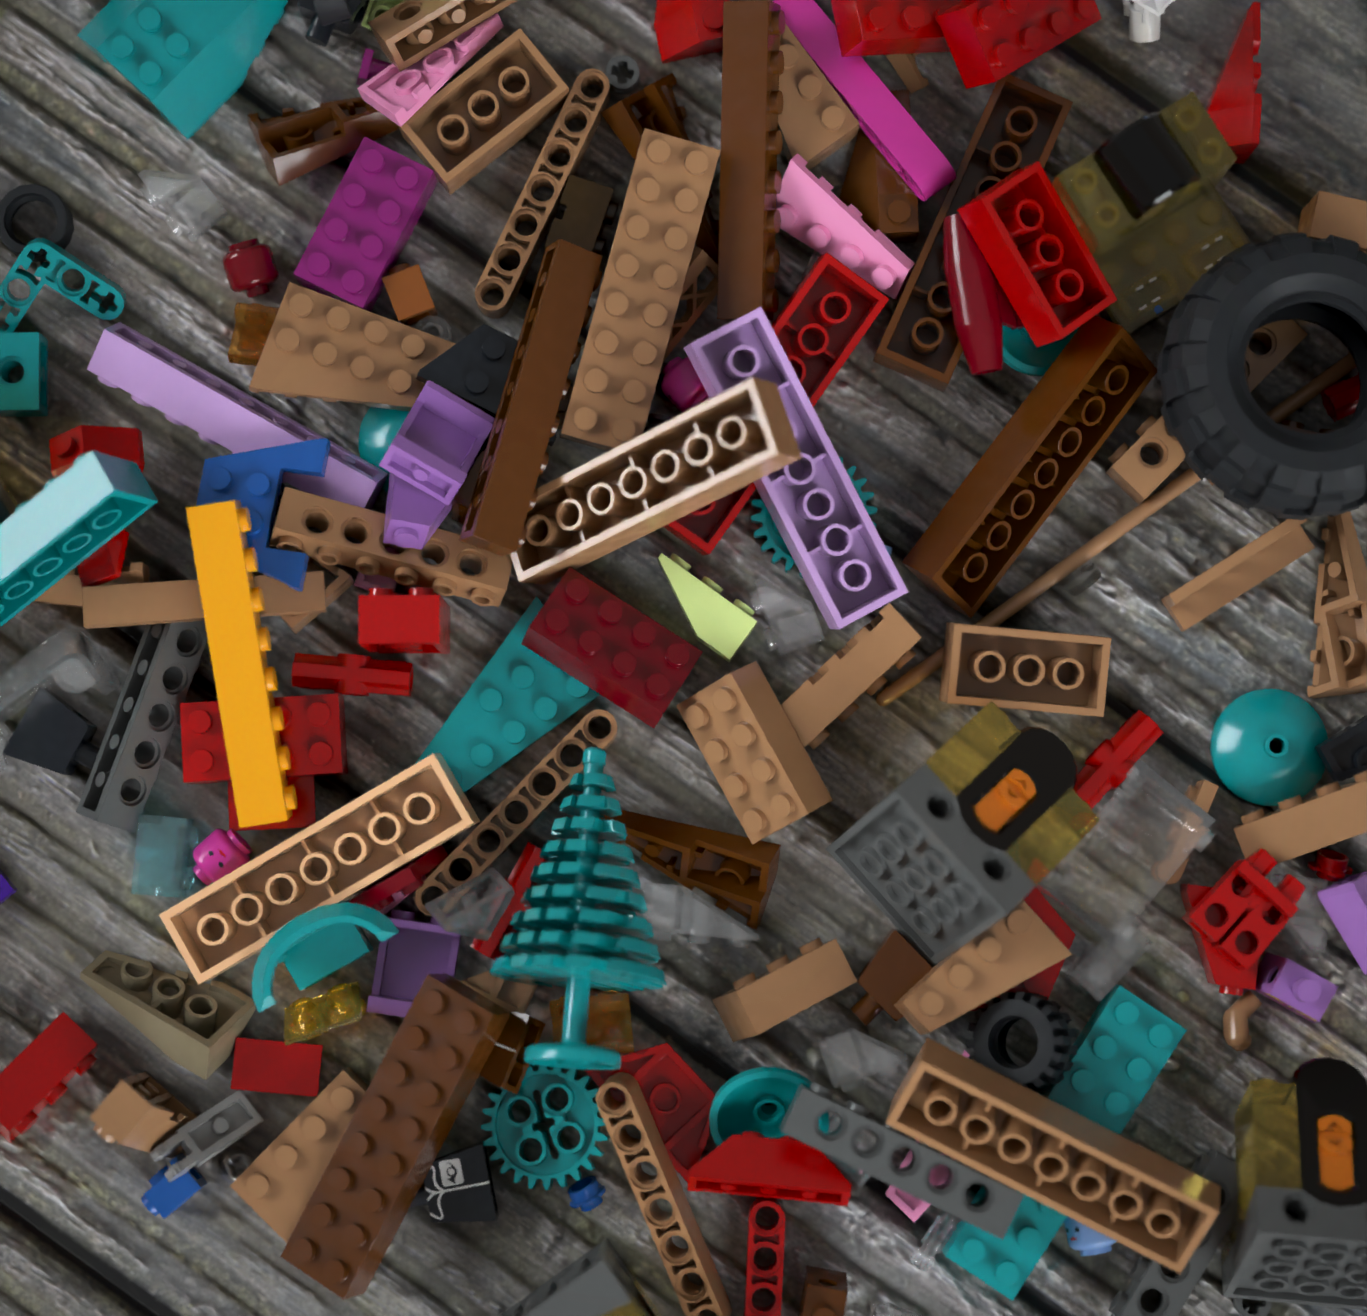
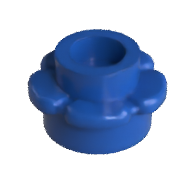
M595 1176L582 1178L580 1181L572 1184L567 1190L572 1200L569 1205L574 1209L580 1207L583 1212L590 1211L602 1203L603 1199L601 1196L605 1193L606 1188L604 1185L599 1184Z

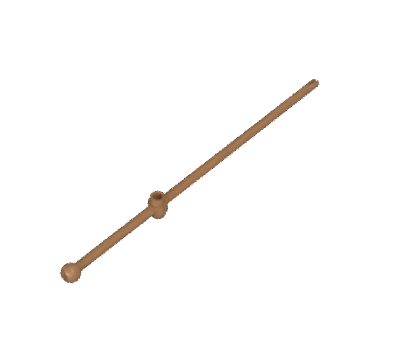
M1349 350L1348 355L1275 406L1266 415L1277 424L1319 395L1323 390L1355 369L1356 364ZM1191 468L974 625L999 626L1201 479ZM944 646L878 693L876 696L877 704L887 706L942 667Z

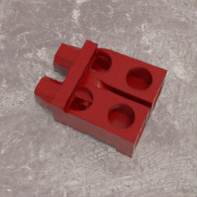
M1263 848L1256 850L1245 860L1236 861L1216 882L1213 888L1182 917L1207 942H1215L1212 947L1238 970H1249L1288 920L1299 910L1295 904L1306 889L1291 874H1286L1276 886L1268 881L1265 876L1273 869L1277 861Z

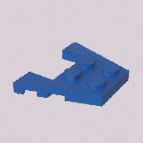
M320 438L205 459L196 506L241 500L242 508L248 507L252 528L251 531L246 532L248 547H254L256 551L258 572L274 578L296 591L302 592L309 560L308 555L301 552L269 548L284 472L325 477L331 446L330 441Z

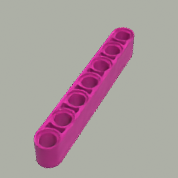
M814 0L772 1L781 6V10L785 15L786 25L860 123L859 128L921 201H927L956 180V173L947 158L861 56H841L836 26Z

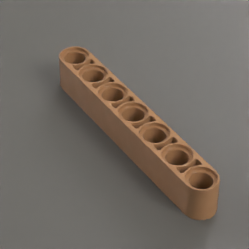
M586 69L576 78L476 285L475 299L481 313L486 317L493 319L501 318L511 309L560 207V201L569 175L575 176L603 117L601 112L606 110L611 98L609 79L605 73L598 69ZM592 84L599 85L603 92L595 98H590L583 94L585 87ZM579 118L584 120L587 125L580 132H572L566 128L567 123L572 119ZM566 153L570 157V161L566 165L557 167L549 162L554 154ZM540 187H549L554 192L553 196L547 201H538L533 197V194ZM531 221L537 225V229L530 236H522L516 231L520 223ZM509 255L517 256L521 261L516 269L507 271L500 267V262L504 257ZM490 290H499L504 294V297L499 304L491 306L483 302L484 295Z
M601 709L588 713L424 880L425 884L416 890L414 898L416 906L422 913L435 916L448 911L569 787L573 774H582L584 772L582 762L576 767L564 765L561 756L565 748L574 745L580 747L583 751L589 747H599L605 750L617 736L618 726L611 713ZM599 717L605 718L611 723V732L602 739L594 738L589 733L590 723ZM541 774H551L556 781L554 791L545 796L537 794L534 788L536 778ZM513 802H523L528 809L526 820L520 824L511 823L507 818L509 805ZM486 830H494L500 836L499 847L490 853L482 850L479 844L480 836ZM459 858H466L472 864V874L464 881L457 880L451 870L453 863ZM433 886L440 888L445 897L444 903L438 909L429 908L424 901L425 892Z
M615 1073L598 1090L596 1095L597 1107L685 1316H704L702 1310L708 1309L714 1311L718 1316H731V1302L639 1083L629 1073ZM616 1087L621 1089L626 1096V1102L616 1101L610 1093V1088ZM631 1124L638 1127L642 1138L636 1139L628 1135L625 1125ZM647 1161L652 1163L657 1169V1175L645 1173L641 1167V1162ZM656 1199H666L672 1205L673 1211L666 1212L661 1210L657 1205ZM671 1236L683 1237L688 1243V1248L677 1247L673 1243ZM687 1273H697L703 1279L704 1284H693L688 1279Z

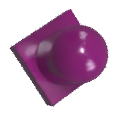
M366 48L356 85L361 86L366 80L371 79L392 63L373 58L374 50Z

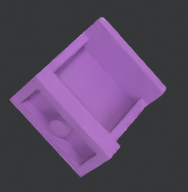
M427 381L379 466L449 506L468 475V470L490 433L495 418L454 395L446 388L432 381Z
M392 909L391 916L386 917L393 922L399 932L383 942L379 941L372 993L368 996L366 1012L405 1017L427 974L447 973L455 978L463 928L453 926L455 918L435 915L431 916L430 922L414 920L415 912Z

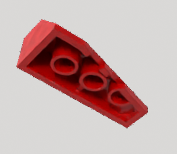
M1252 2L1244 14L1200 125L1196 124L1194 126L1192 147L1198 148L1197 161L1244 164L1260 143L1262 94L1255 92L1261 76V63L1253 62V56L1258 55L1261 43L1260 2Z

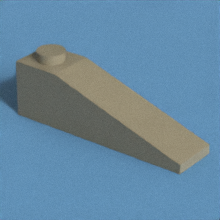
M105 950L80 972V978L169 1058L205 1080L230 1057L235 1048L236 1037H241L256 1009L254 1000L224 982L212 979L210 984H198L196 980L189 979L188 972L176 970L175 974L160 971L153 969L151 962Z

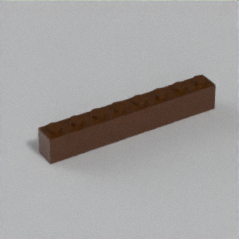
M770 0L724 1L717 319L734 321L759 307H762L768 321H773L774 312H777L779 306V294L777 289H774V276L780 267L779 251L775 249V233H779L781 226L780 212L776 210V194L780 193L782 186L781 173L777 170V154L781 153L783 146L782 134L778 130V114L782 113L784 104L783 94L779 90V75L783 74L784 55L780 50V35L785 31V15L781 10V6Z
M563 239L555 241L545 249L459 541L500 556L515 553L517 549L522 547L525 541L527 527L524 526L527 513L534 508L537 501L538 490L535 489L538 476L544 472L548 463L549 453L546 452L548 441L557 431L560 417L556 415L560 401L565 399L570 388V379L567 376L570 366L576 362L581 350V343L578 342L581 328H584L590 319L592 307L589 306L591 294L598 288L602 278V270H599L603 256Z

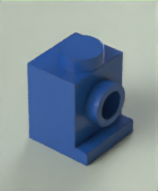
M183 1153L175 1156L170 1161L171 1165L180 1162L186 1156ZM167 1165L148 1180L153 1187L141 1197L144 1206L155 1216L160 1214L163 1219L170 1216L207 1184V1181L195 1167L172 1182H169L165 1177L169 1167Z

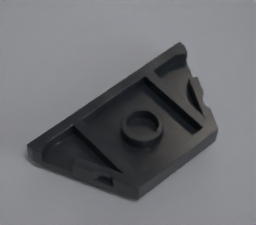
M483 324L421 368L416 379L425 384L427 381H432L495 418L518 340ZM556 433L552 438H549L548 445L553 446L556 440Z

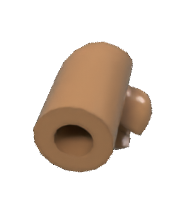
M1249 990L1230 1006L1222 1017L1223 1037L1226 1043L1236 1051L1246 1050L1251 1045L1252 1040L1249 1035L1248 1017L1262 1005L1260 1000Z

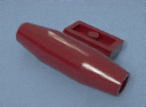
M960 214L943 218L944 271L958 339L972 375L1002 370V325L1010 327L1012 330L1025 327Z

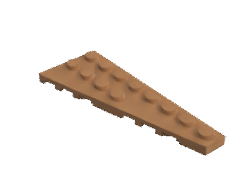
M289 282L250 382L249 391L259 393L260 391L285 394V397L297 398V396L323 399V401L334 403L336 401L361 403L368 407L410 411L425 386V383L416 379L419 370L456 343ZM571 386L565 399L560 401L556 415L560 417L557 429H562L573 389Z

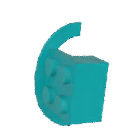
M341 902L324 905L295 917L272 936L262 948L255 963L252 978V995L258 1013L277 1003L273 994V979L278 963H285L299 990L302 991L374 950L361 927L369 930L381 942L397 934L399 930L388 917L378 910L356 903Z

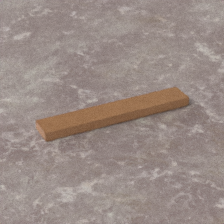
M324 571L306 572L302 592L296 591L266 575H253L255 587H261L264 596L265 610L259 611L260 617L327 612ZM198 579L82 587L83 624L85 629L205 621Z

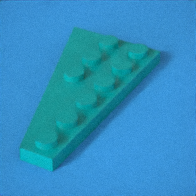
M537 596L416 761L418 763L433 753H441L464 794L600 696L596 691L521 644L529 626L543 607L542 602Z

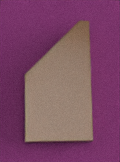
M490 970L460 981L505 1010L524 1014L538 985L503 980L492 976Z

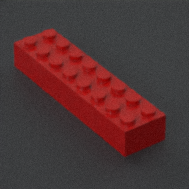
M827 252L816 260L771 324L813 407L889 300L888 297ZM752 482L663 527L702 556L710 555L751 497L756 486Z

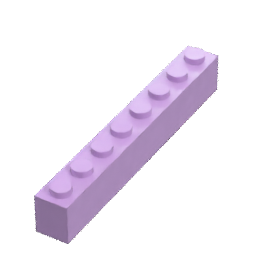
M121 322L103 330L87 367V370L98 375L97 378L101 383L109 387L121 388L130 393L131 398L138 404L160 410L165 413V418L170 422L190 427L197 431L198 436L205 442L213 445L220 444L232 451V454L325 438ZM330 441L331 446L325 477L284 472L282 483L287 482L300 491L372 510L389 475Z

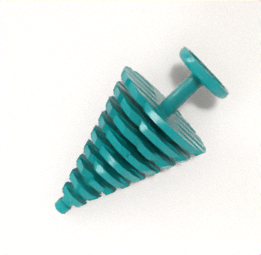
M589 747L583 751L582 765H584V773L573 774L569 784V788L582 791L583 794H579V796L570 795L563 798L559 807V811L563 813L579 815L580 817L573 816V819L563 817L554 820L551 835L567 839V841L558 839L547 841V844L543 845L539 855L541 858L551 862L540 863V866L534 867L530 881L539 885L533 886V889L527 888L520 901L521 904H525V907L530 909H526V912L519 910L513 915L510 925L514 926L512 929L520 931L519 935L515 933L506 935L499 949L501 952L513 957L504 956L496 958L490 969V974L503 980L551 988L554 985L566 988L561 1043L529 1045L525 1049V1063L564 1069L615 1070L620 1069L621 1055L619 1052L609 1048L586 1044L589 992L592 991V988L602 991H644V988L654 990L663 988L662 985L667 986L663 970L650 965L658 963V959L661 960L658 947L638 939V937L649 939L654 937L651 923H648L645 918L636 916V913L644 914L648 911L644 897L630 892L633 891L632 887L640 889L641 884L638 873L622 867L629 866V862L635 863L632 849L625 845L613 843L626 840L625 824L615 820L600 819L604 818V815L608 817L622 815L618 800L607 796H600L601 790L608 793L616 791L613 777L603 774V767L606 766V751L599 747Z

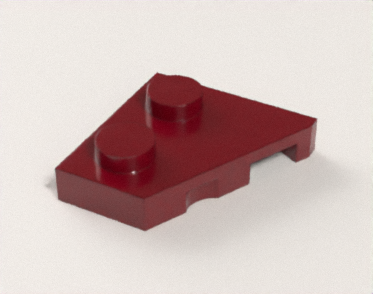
M441 844L412 863L407 864L366 888L349 900V902L362 904L379 911L395 901L392 894L401 890L403 895L406 896L424 885L425 882L421 877L448 857V854Z

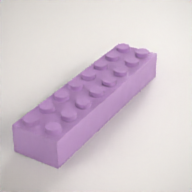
M762 307L685 346L684 350L710 399L752 377L777 384L802 458L753 483L829 629L839 630L908 593Z

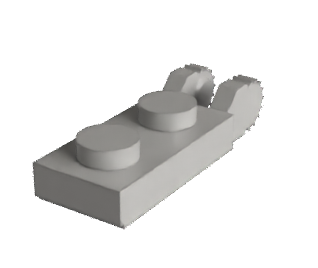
M238 1090L176 1130L174 1136L151 1151L150 1156L157 1162L169 1156L180 1145L188 1156L180 1162L173 1164L165 1173L168 1181L172 1182L187 1173L194 1166L199 1167L261 1126L264 1120L244 1092Z

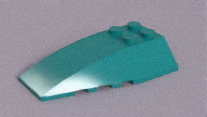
M111 0L77 34V37L100 59L114 67L156 107L161 116L189 140L242 86L248 75V69L255 57L258 58L263 50L266 38L273 26L280 21L289 0Z

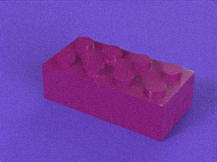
M364 136L293 273L298 283L310 290L371 312L385 286L382 277L388 276V271L395 267L438 184L434 170Z

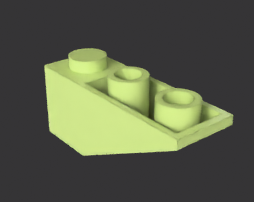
M661 553L658 557V563L697 640L727 662H730L757 625V621L752 618L755 611L739 599H735L731 603L721 596L720 593L723 591V588L710 578L704 576L700 581L688 572L691 566L676 554L672 553L668 558Z

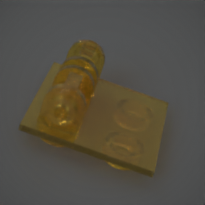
M359 982L350 985L347 983L337 984L323 995L312 999L310 997H303L292 1002L288 1008L284 1009L285 1045L287 1046L300 1040L305 1042L320 1036L322 1032L326 1034L329 1033L330 1029L335 1028L337 1030L340 1029L341 1025L347 1026L363 1020L362 1016L369 1014V1012H366L367 1005L365 1000L360 997Z

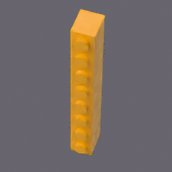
M241 500L188 507L186 511L239 828L287 821L293 816L292 810L297 809V796L294 785L288 786L285 770L291 769L289 750L287 746H281L279 730H284V717L281 706L275 707L272 691L278 690V682L274 666L268 667L266 651L271 650L270 633L268 627L261 626L259 611L265 610L261 587H255L253 571H258L256 551L254 547H248L246 532L251 531L252 528L248 507L242 508Z

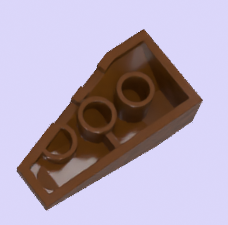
M890 90L911 115L909 90ZM859 129L839 199L847 206L850 204L854 205L863 214L861 216L862 220L873 231L879 229L893 243H914L919 233L918 197L864 132Z

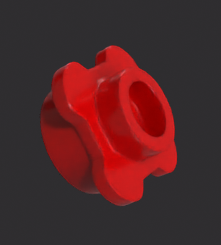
M1328 849L1318 850L1315 861H1309L1307 864L1308 868L1317 871L1316 875L1319 878L1327 881L1337 882L1340 879H1344L1346 874H1352L1353 869L1348 866V856Z

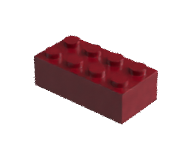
M571 567L566 571L529 626L521 643L653 729L703 653L700 649Z

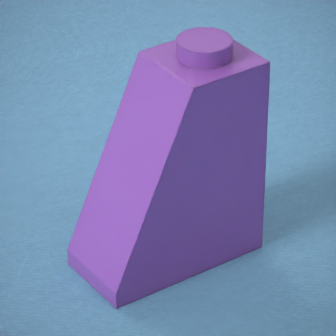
M390 472L383 543L394 544L402 548L422 550L451 511L452 501L448 506Z
M1367 871L1347 876L1318 891L1317 894L1364 975H1366Z

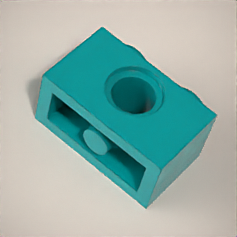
M39 332L0 333L1 417L48 416V339ZM23 366V378L17 383H9L8 376L10 371L15 367Z

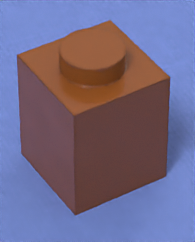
M410 263L400 264L391 268L388 271V276L382 277L399 323L411 326L438 315L418 264L411 266Z

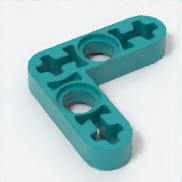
M36 238L25 246L0 285V297L4 300H0V311L5 303L12 306V309L5 318V322L9 327L2 324L0 326V333L14 332L44 284L103 320H112L122 313L126 304V295L118 284L52 241L45 238ZM42 248L48 252L46 259L50 264L42 262L33 275L27 271L35 257L30 251L32 250L37 253ZM19 265H22L25 270L19 269ZM69 269L80 271L85 278L84 286L79 289L69 288L63 280L64 272ZM35 276L41 277V280L38 281ZM14 279L25 280L30 286V295L24 299L14 297L9 290V283ZM92 281L98 283L94 290L98 294L106 296L110 292L115 296L113 302L117 307L110 305L107 309L100 306L102 299L93 292L89 299L84 297Z

